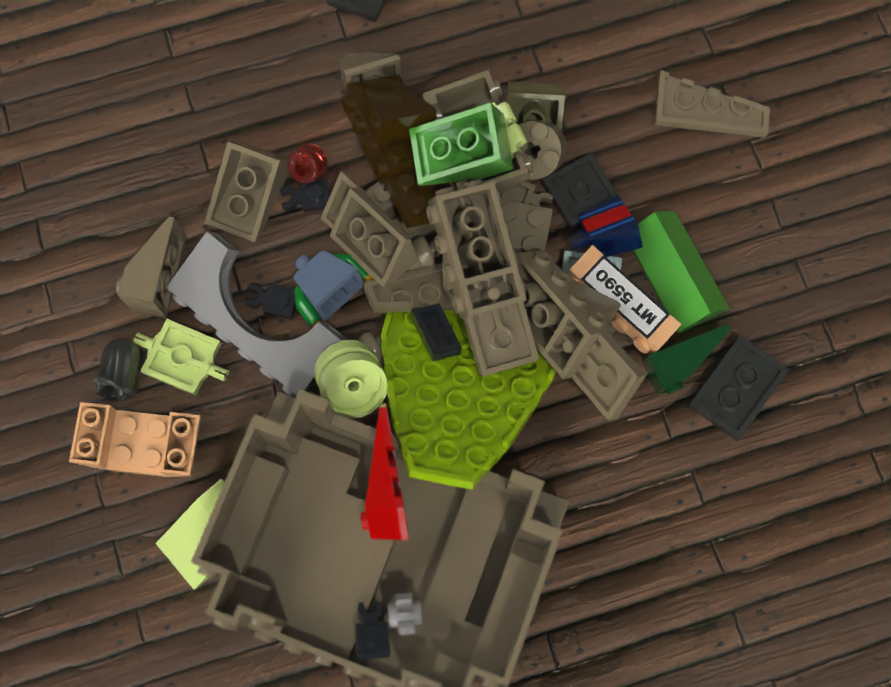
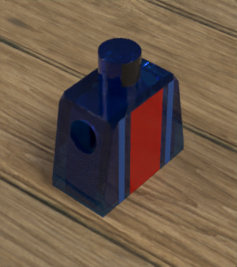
M619 195L580 214L579 221L582 231L568 236L574 252L593 245L606 257L643 247L639 226Z

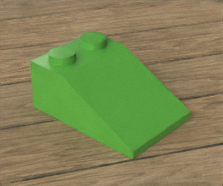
M491 102L409 129L417 181L420 186L463 181L465 179L486 178L514 169L504 114Z

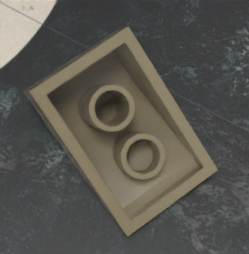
M228 141L204 223L252 242H257L278 200L280 189L284 187L292 160L241 141Z
M168 216L125 266L123 276H119L117 280L116 292L132 312L167 318L173 293L166 287L179 270L187 238L174 217Z

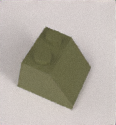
M508 81L506 103H509L517 119L515 122L517 125L533 120H543L557 126L562 131L565 102L564 84ZM533 145V148H541L539 145Z

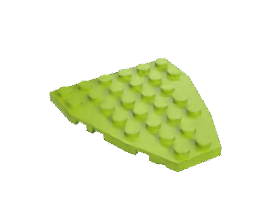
M454 310L444 311L462 347L461 354L433 362L411 318V312H389L386 314L380 343L384 373L387 378L390 417L408 476L472 490L515 442L553 382L557 372L537 349L539 356L537 361L480 377L464 318H460L459 313H455Z

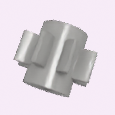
M412 593L396 594V602L388 603L390 628L398 627L399 635L415 634V625H423L421 600L413 601Z

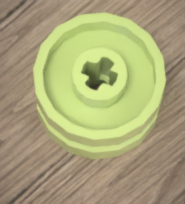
M356 340L339 341L330 345L319 355L315 364L314 377L322 398L330 401L336 414L349 419L361 418L372 413L382 404L387 395V378L375 352L367 344Z

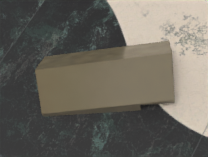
M340 171L321 219L332 229L330 237L350 254L383 288H387L419 261L412 242L346 171Z

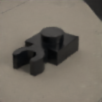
M327 178L299 182L300 190H295L291 187L280 189L282 197H292L289 202L282 203V208L285 211L294 210L298 205H302L303 212L324 210L330 197Z
M252 284L248 286L249 291L257 293L258 297L255 300L245 299L247 307L256 309L264 306L263 312L265 315L293 320L296 309L293 288L270 284L268 292H266L258 285Z
M376 601L375 612L372 614L366 613L364 603L359 602L357 617L362 623L355 624L354 628L357 660L390 657L388 622H378L382 613L380 601Z

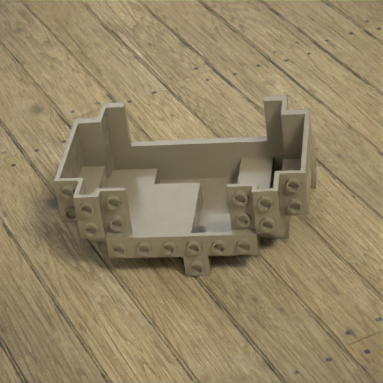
M300 389L296 398L278 392L267 419L256 414L253 415L191 560V563L200 566L197 573L219 581L205 613L214 617L212 624L237 631L238 626L252 629L255 631L253 637L267 643H272L273 638L285 642L283 649L301 655L302 651L305 650L315 654L313 661L331 667L332 662L345 666L343 673L359 679L363 678L364 674L374 678L373 684L378 687H471L475 674L480 676L478 683L487 687H499L500 684L508 687L562 534L560 526L569 501L541 491L545 481L513 470L510 479L488 471L472 490L411 478L408 476L397 438L392 435L408 523L409 539H371L369 530L363 531L360 512L365 511L376 429L336 414L330 401ZM412 593L413 601L421 600L423 625H415V634L399 635L398 627L390 628L388 603L396 602V594ZM376 601H380L382 613L378 622H388L390 657L357 660L354 628L355 624L362 623L357 617L359 602L364 603L366 613L372 614L375 612Z

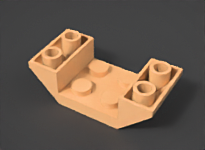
M80 402L69 462L117 472L162 477L191 476L201 416L170 412V415L166 416L116 410L111 405Z

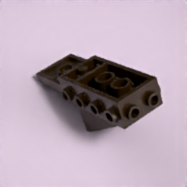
M400 75L348 83L345 96L342 97V107L383 191H389L406 228L429 224L426 208L429 206L428 201L436 196V191L452 186L449 182L424 186L418 185L409 129L435 121L437 110L431 104L411 93L409 87L403 83Z

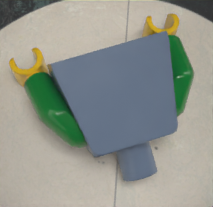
M324 250L320 251L312 259L304 254L296 261L295 266L299 271L293 277L298 284L294 289L296 308L306 323L314 327L320 322L321 318L326 321L364 286V281L369 282L375 279L350 254H330Z

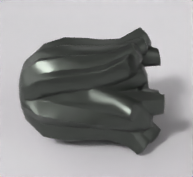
M114 339L103 348L100 370L92 380L97 387L96 395L105 399L115 397L118 398V401H126L128 397H135V394L138 392L137 380L143 365V355L134 342L125 339Z

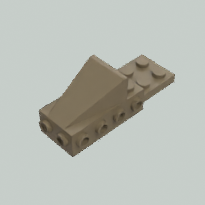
M476 180L464 184L465 189L454 191L453 187L436 191V196L428 201L429 206L426 208L430 224H434L436 228V249L439 254H443L444 291L453 290L454 295L451 296L455 313H459L460 318H464L479 376L483 377L537 361L539 356L523 302L526 301V288L518 271L516 252L510 242L509 226L502 213L500 193L496 189L494 181L482 184V180Z
M544 250L518 253L517 267L526 288V301L523 302L536 348L562 379L572 378L608 421L618 419L646 377L641 368L612 337L616 330L610 323L621 307V304L570 278Z

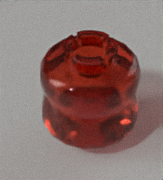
M312 143L304 144L289 156L287 161L288 172L297 182L303 184L311 183L326 170L327 156L319 146Z

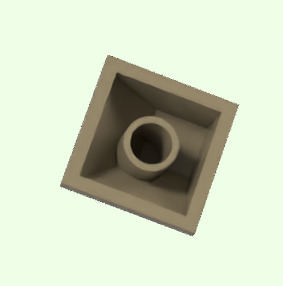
M362 52L358 54L350 53L338 59L345 88L348 83L393 75H400L402 79L399 54Z

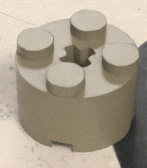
M533 120L520 124V128L527 140V143L520 147L522 156L528 155L532 166V171L529 172V179H541L559 169L567 150L566 139L562 131L557 126L543 120ZM533 145H539L541 147V150L537 152V154H532L531 148H533Z

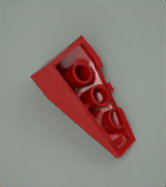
M380 404L365 511L360 512L363 531L369 530L371 539L407 540L409 539L408 523L386 404Z

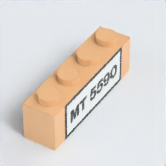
M593 245L567 273L570 278L621 304L611 324L620 333H626L634 340L635 347L643 353H656L682 325Z

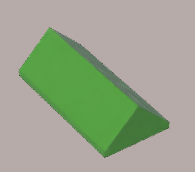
M675 211L654 212L624 234L663 308L682 324L676 330L677 334L730 309Z

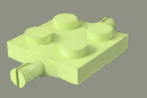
M166 319L161 331L154 338L138 332L135 335L137 338L134 337L133 339L135 344L148 349L147 359L141 369L143 374L192 395H197L208 375L224 382L229 374V370L214 365L215 356L222 344L219 340L172 320Z

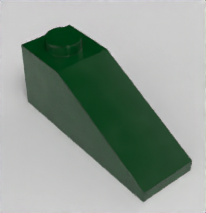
M729 324L648 355L643 364L656 393L660 394L666 391L667 395H671L684 388L682 384L689 379L731 330Z

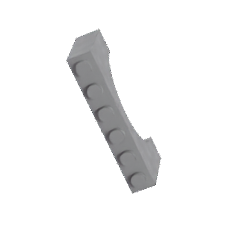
M206 232L166 287L174 294L172 298L181 306H188L195 311L194 317L205 325L210 324L217 330L215 333L220 339L236 345L239 348L237 352L242 357L258 363L261 366L259 370L270 379L276 378L283 384L281 388L288 395L296 398L299 389L311 393L317 385L314 372L319 355L330 345L348 339L327 322H318L303 336L289 341L274 340L254 330L238 312L231 294V269L240 251L219 234Z

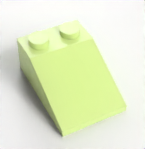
M220 479L203 493L156 542L157 546L194 590L209 578L197 573L200 566L191 563V560L225 483L223 479Z

